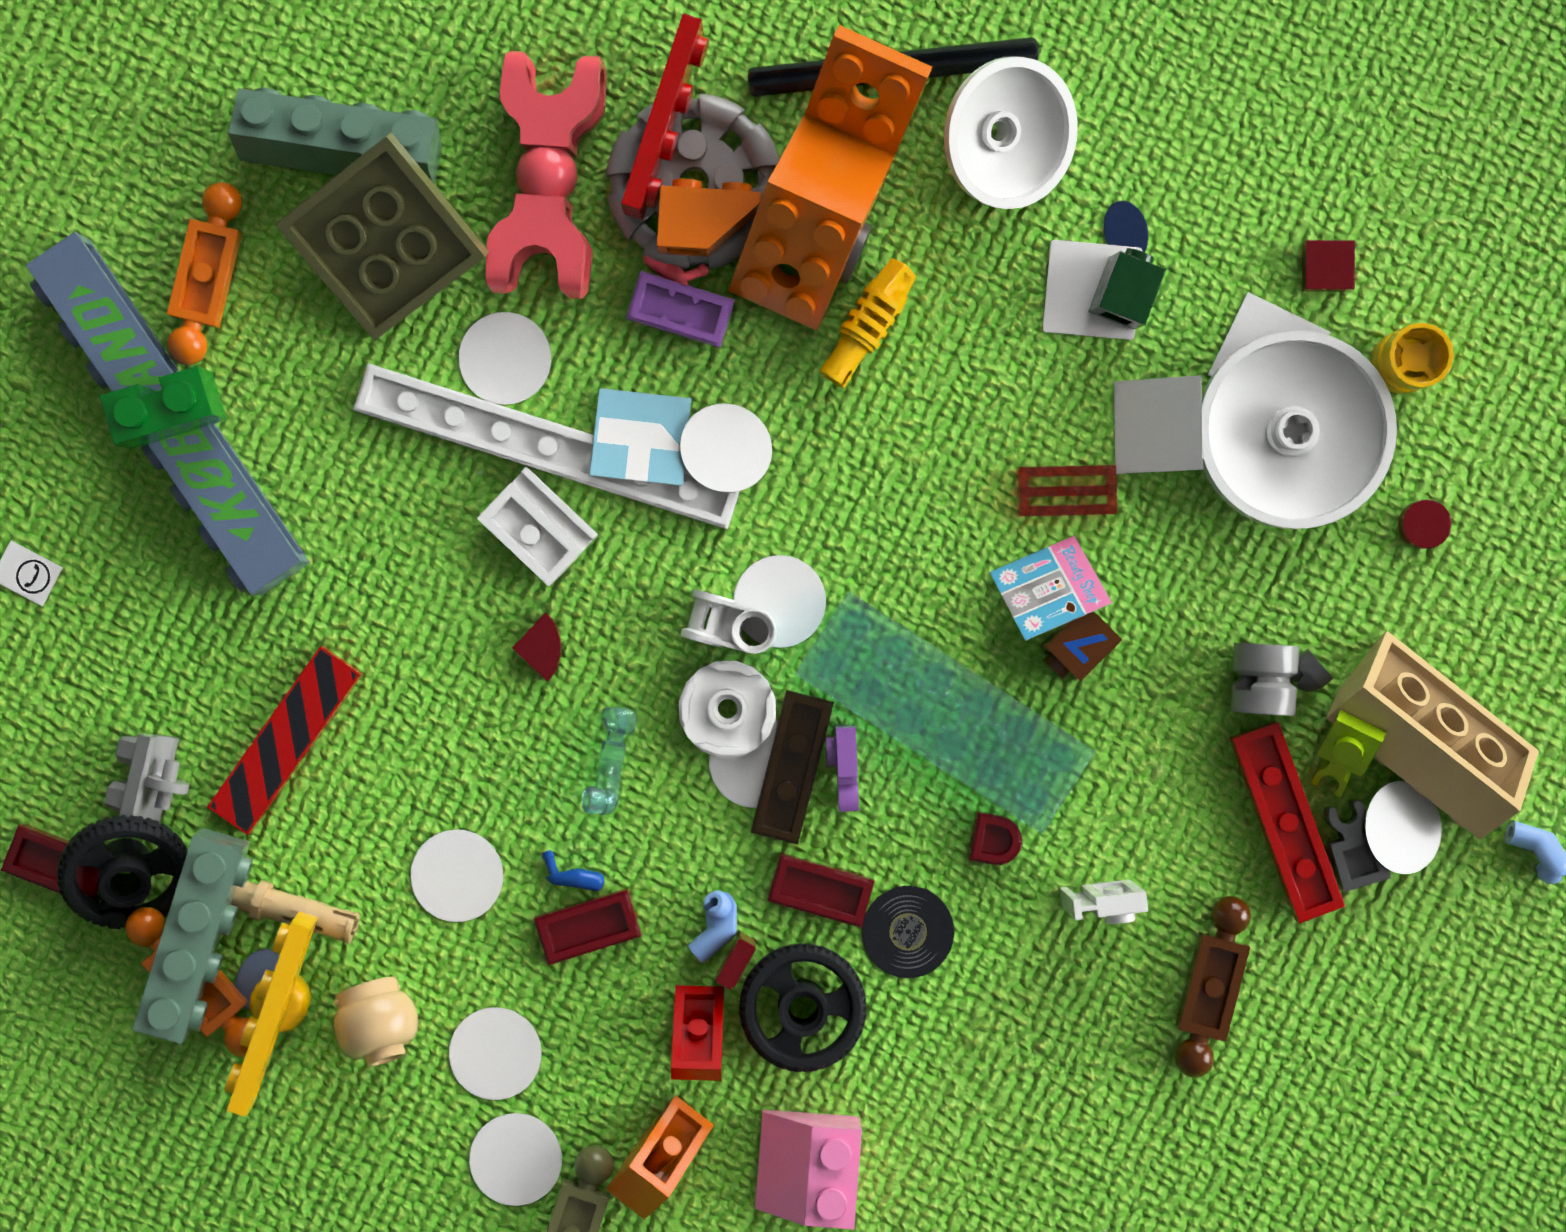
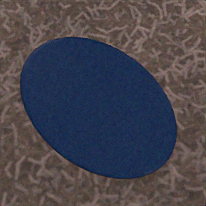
M1128 201L1115 202L1108 209L1104 219V234L1107 245L1139 247L1142 249V252H1146L1149 234L1143 214L1134 204Z

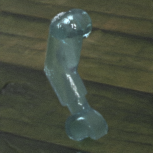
M606 707L603 709V723L608 730L607 740L602 743L596 787L590 786L583 791L582 808L588 814L599 813V815L603 816L612 813L617 807L621 771L627 744L624 743V736L633 734L637 721L634 712L628 708Z

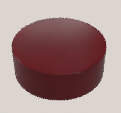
M1420 500L1409 504L1403 509L1398 520V529L1402 539L1408 545L1417 549H1428L1441 545L1448 538L1452 527L1451 516L1448 510L1434 500Z

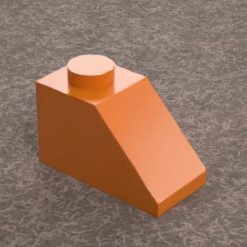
M675 1095L629 1153L606 1190L645 1220L670 1197L714 1125Z

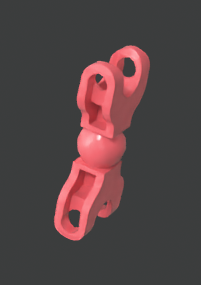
M510 51L504 57L500 100L507 113L519 125L520 145L526 152L520 157L515 170L517 186L521 194H515L512 212L508 217L499 221L488 235L487 249L489 252L486 256V282L492 293L505 294L512 292L518 285V278L523 263L532 255L547 253L556 258L558 285L561 291L568 298L583 299L589 289L593 250L586 237L575 227L572 221L573 205L567 198L573 193L578 179L577 167L572 157H577L579 141L584 134L593 130L598 125L605 113L606 68L600 56H583L576 62L571 85L560 94L547 96L537 92L536 68L532 60L525 52Z

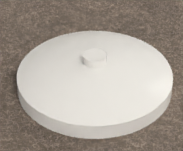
M1302 330L1278 332L1261 337L1228 357L1215 371L1203 391L1202 445L1204 473L1214 490L1230 507L1257 523L1280 529H1306L1335 522L1346 517L1364 504L1377 490L1389 470L1397 436L1396 414L1390 392L1385 381L1372 363L1358 350L1337 338L1318 332Z

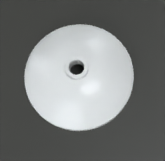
M1002 57L982 65L971 73L953 97L944 128V147L947 162L959 186L976 201L1002 209L1028 206L1046 196L1064 176L1075 151L1078 127L1076 109L1071 93L1064 81L1054 70L1042 62L1030 58ZM996 123L997 133L995 137L992 138L991 129L993 124Z

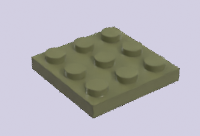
M392 132L373 145L275 224L374 341L484 259L489 252Z

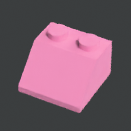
M762 1109L755 1209L803 1226L854 1230L862 1136L859 1116Z

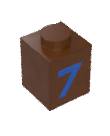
M1093 611L1059 626L1040 645L1048 654L1042 661L1062 681L1070 676L1073 680L1081 682L1122 639Z

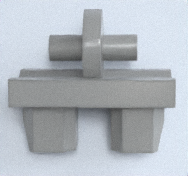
M138 734L137 737L122 736L119 738L115 756L118 762L131 765L127 782L113 781L108 786L104 804L119 812V816H143V819L151 818L152 820L159 821L160 824L162 811L169 810L172 795L188 794L190 783L176 779L180 762L174 759L179 738L157 734Z

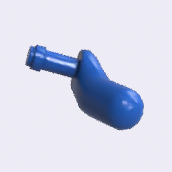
M551 850L542 853L543 861H545L549 876L545 878L549 883L592 891L602 889L604 885L602 873L579 868L558 872L554 853Z

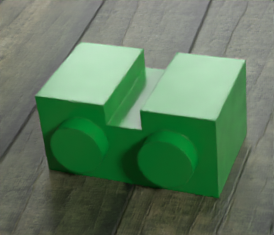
M199 366L158 377L162 390L157 392L149 387L136 384L99 396L114 445L129 449L138 448L227 420L213 373Z

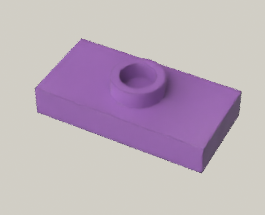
M640 271L626 319L721 348L735 300Z

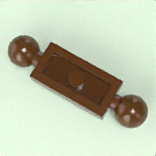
M1226 896L1219 899L1212 908L1211 919L1217 929L1216 935L1199 932L1175 1024L1178 1030L1190 1033L1189 1039L1182 1041L1175 1051V1063L1180 1072L1192 1078L1206 1075L1213 1067L1214 1053L1208 1044L1209 1039L1227 1041L1250 951L1249 945L1235 941L1236 935L1242 933L1248 927L1251 920V912L1248 905L1241 898L1235 896Z

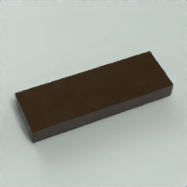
M786 690L751 833L794 844L799 843L834 701Z

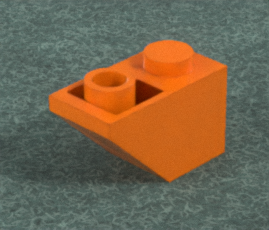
M693 179L672 180V186L661 185L657 234L659 254L709 257L755 217L761 201V192L752 191V185L741 182L722 183V189L702 188V182Z

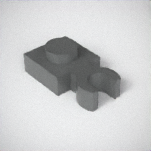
M1356 799L1349 800L1352 815L1346 822H1341L1338 819L1335 807L1328 806L1324 808L1326 823L1336 830L1339 839L1327 842L1326 846L1338 887L1343 892L1391 878L1389 869L1385 868L1375 858L1369 847L1366 831L1363 832L1362 830L1366 819V810L1364 805Z

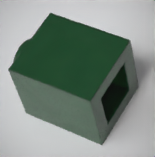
M1127 248L1125 253L1122 251L1108 257L1088 312L1133 330L1146 325L1166 269L1154 265V257L1140 250Z

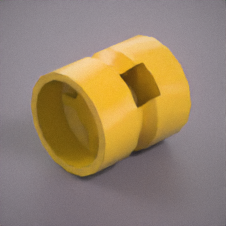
M1423 322L1410 324L1380 339L1373 349L1370 362L1385 381L1389 392L1405 394L1433 386L1443 380L1451 370L1454 352L1452 343L1444 331L1435 325Z

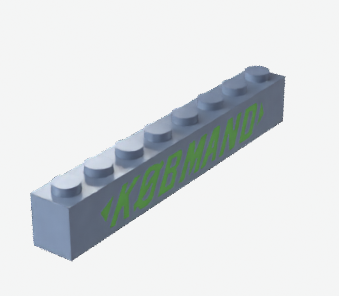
M73 232L26 264V267L35 278L30 282L32 290L45 306H54L63 319L58 323L60 331L73 347H82L91 360L86 364V368L101 388L109 387L113 392L140 384L157 392L162 390L158 377L179 371L91 240L77 232ZM216 423L142 446L143 452L153 466L158 470L164 468L175 483L170 486V491L177 502L186 511L192 508L201 521L202 525L198 527V532L205 543L214 552L219 549L230 564V566L225 568L226 573L241 592L248 590L251 595H263L310 563Z

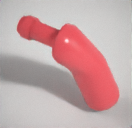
M643 255L644 263L665 279L683 285H688L687 281L700 276H707L709 273L706 264L698 265V267L684 272L679 266L662 263L647 255Z

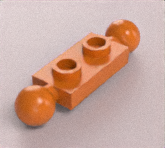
M226 182L214 183L203 193L202 206L208 215L207 222L191 218L189 220L167 310V315L183 320L182 326L173 330L167 340V349L170 356L176 362L183 365L196 364L206 355L208 344L205 335L201 332L203 325L220 329L243 234L239 230L227 228L228 221L236 218L241 211L242 197L233 185Z
M142 907L129 915L125 924V931L132 943L142 947H150L154 951L141 963L150 973L166 921L158 910L151 907ZM219 969L214 984L207 982L201 1001L208 1002V1007L200 1030L208 1037L221 1026L225 1031L224 1044L227 1050L235 1056L245 1057L248 1047L240 1045L249 1018H240L237 1012L246 1005L248 1000Z

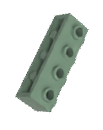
M263 87L257 88L255 91L238 88L228 135L240 161L337 175L387 134L392 132L434 185L442 150L437 119L430 118L422 112L415 110H406L402 113L384 111L368 103H355L353 106L332 103L328 99L317 95H307L304 98L286 96L276 90Z
M201 828L192 836L134 1022L133 1031L180 1044L184 1042L192 1030L199 1032L208 1007V1002L201 1001L207 982L214 984L223 959V954L216 953L221 934L229 936L238 911L237 906L231 905L236 886L244 888L251 870L253 859L246 857L250 845L249 841Z

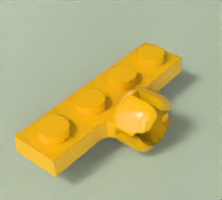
M299 911L290 925L282 923L272 948V952L280 954L275 970L266 969L263 978L257 983L250 995L249 1008L252 1016H250L240 1042V1045L248 1047L243 1064L234 1063L225 1085L224 1091L232 1094L227 1108L229 1112L244 1117L247 1116L256 1101L279 1033L295 1029L303 1022L308 1013L312 996L308 984L299 973L318 917Z

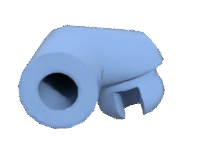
M1514 820L1509 823L1505 833V842L1533 851L1540 862L1536 867L1538 878L1547 884L1559 883L1563 876H1566V852L1556 836L1549 831Z
M718 890L707 894L703 901V908L706 910V929L688 944L691 952L702 963L711 958L737 932V905L730 894Z

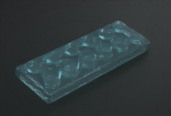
M847 591L795 672L796 675L1041 834L1044 833L1096 752L849 591Z

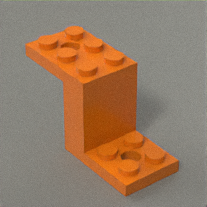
M841 25L838 26L833 35L805 114L766 184L730 283L729 292L816 331L818 330L851 250L892 166L932 70L931 66ZM866 83L877 90L879 98L869 99L864 97L857 90L856 84ZM779 264H788L798 271L799 276L785 274L780 269Z

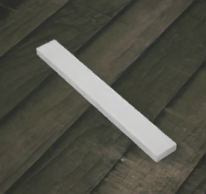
M369 363L353 409L359 413L727 530L740 491L719 492L709 489L697 482L690 475L686 467L684 470L683 486L589 476L594 435Z

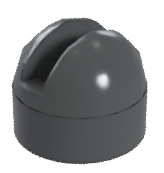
M1307 649L1299 655L1298 674L1290 679L1293 682L1299 681L1297 684L1299 690L1314 692L1323 688L1334 678L1310 650Z

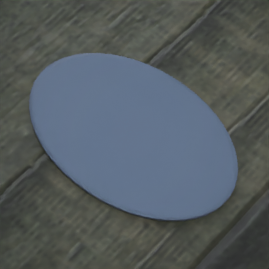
M261 949L251 954L244 961L237 974L235 987L248 1000L244 1006L247 1009H250V995L257 983L263 978L266 969L275 970L279 955L270 949Z

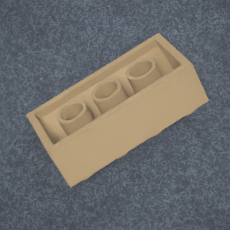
M1388 631L1382 634L1339 688L1326 719L1333 724L1339 711L1343 710L1386 731L1383 743L1374 756L1375 759L1410 784L1418 794L1426 797L1448 814L1456 824L1464 827L1481 840L1520 812L1539 750Z

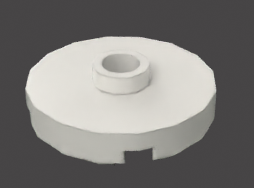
M736 660L716 661L700 668L686 682L679 700V720L687 737L701 751L718 758L740 757L755 750L770 735L776 719V699L768 680L754 667ZM725 699L734 701L737 705V713L730 718L723 717L718 711L721 701Z

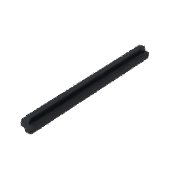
M1033 37L900 51V53L931 66L932 70L928 78L973 73L982 65L1002 57H1025L1038 61L1039 56L1038 45ZM824 60L750 68L747 74L749 92L751 96L757 97L812 91ZM859 83V84H856V86H858V85H867V84H866V83Z

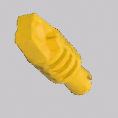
M891 258L877 277L866 285L862 292L863 297L857 299L855 302L856 308L850 310L847 315L849 319L843 321L840 326L839 334L841 338L819 369V373L828 381L845 389L852 374L867 353L872 354L873 351L878 349L880 339H884L888 333L887 328H891L894 324V317L899 316L908 299L907 294L916 279V275L906 264Z

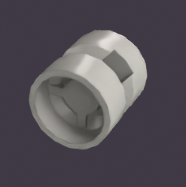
M1234 642L1233 670L1240 674V680L1232 684L1230 711L1268 715H1296L1297 688L1290 683V678L1298 674L1300 646Z

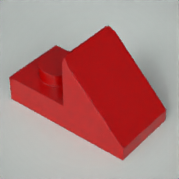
M675 985L671 1080L721 1081L724 986Z

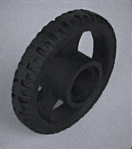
M126 815L113 816L112 819L107 817L97 820L96 824L91 823L82 828L81 832H77L69 840V843L66 844L58 863V887L63 900L67 902L68 907L74 913H78L80 918L87 922L91 921L92 924L99 925L100 927L108 926L109 929L120 930V927L125 928L129 915L142 907L154 908L162 913L165 918L168 916L188 849L183 840L175 832L173 833L171 828H168L163 823L159 824V821L152 820L151 818L143 819V816L130 815V817H126ZM116 838H122V839L114 840V841L110 842V843L107 844V845L104 843V842L107 841V840L116 839ZM130 838L146 840L157 845L158 847L152 852H149L148 848L142 842ZM77 866H91L99 870V892L104 899L103 901H95L80 888L76 879ZM120 872H131V873L121 874ZM157 874L173 876L170 885L162 894L147 903L138 905L148 897L151 891V876Z
M808 943L783 946L764 956L748 974L742 987L739 1002L741 1025L753 1049L774 1066L794 1072L822 1070L844 1058L860 1038L867 1012L864 988L853 967L834 951L823 946ZM804 961L820 964L836 974L842 981V985L837 990L825 994L822 988L811 980H795L791 972L792 963ZM761 986L771 987L779 994L778 1011L783 1028L778 1035L770 1039L762 1031L756 1014V1001ZM806 996L815 1001L817 1008L812 1016L800 1019L791 1014L789 1006L797 997ZM829 1015L840 1016L847 1021L844 1030L832 1044L816 1052L803 1053L801 1049L802 1037L811 1036L819 1032L825 1025Z

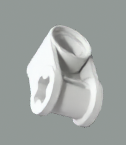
M693 589L691 594L695 599L688 626L681 629L680 636L721 648L725 646L754 654L767 651L774 645L777 639L778 628L770 614L762 610L737 604L732 599ZM711 607V612H710L709 620H708V623H707V627H706V629H704V625H705V621H706V618H707L708 610H709V608ZM753 617H759L764 620L768 627L766 641L758 646H751L746 643L741 634L744 622Z

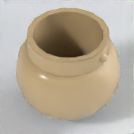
M385 977L365 982L344 990L334 997V1005L338 1010L333 1020L336 1042L346 1056L352 1059H365L367 1067L382 1065L405 1056L404 1046L414 1039L418 1031L419 1020L414 1002L408 994L400 991L401 986L398 984L396 977Z

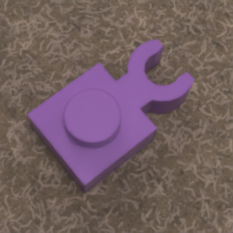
M854 725L834 726L835 737H826L827 767L836 766L839 812L859 811L856 727Z

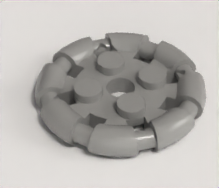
M699 93V98L691 99L685 115L677 113L672 131L679 133L676 148L670 162L662 160L657 178L663 180L664 186H672V180L682 179L687 172L696 170L707 176L709 180L708 188L722 189V183L725 182L743 183V173L758 172V186L752 188V191L761 192L762 198L766 184L780 158L768 132L761 123L755 125L744 115L746 111L744 108L727 99ZM653 104L649 105L636 115L638 121L628 132L622 130L613 146L607 164L606 177L611 179L612 194L608 195L607 199L617 226L628 241L634 239L645 249L643 255H647L662 263L679 266L682 270H690L689 266L701 264L709 265V269H714L736 261L741 256L754 217L709 257L659 254L657 234L646 224L655 214L659 217L660 197L655 209L647 207L643 220L624 215L621 201ZM701 118V132L687 130L682 133V119ZM731 130L743 140L734 152L722 141Z

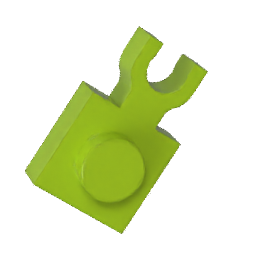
M1340 710L1317 752V756L1325 760L1319 764L1311 784L1317 786L1323 776H1332L1338 781L1334 795L1340 798L1350 778V772L1363 777L1383 743L1386 731L1348 712Z

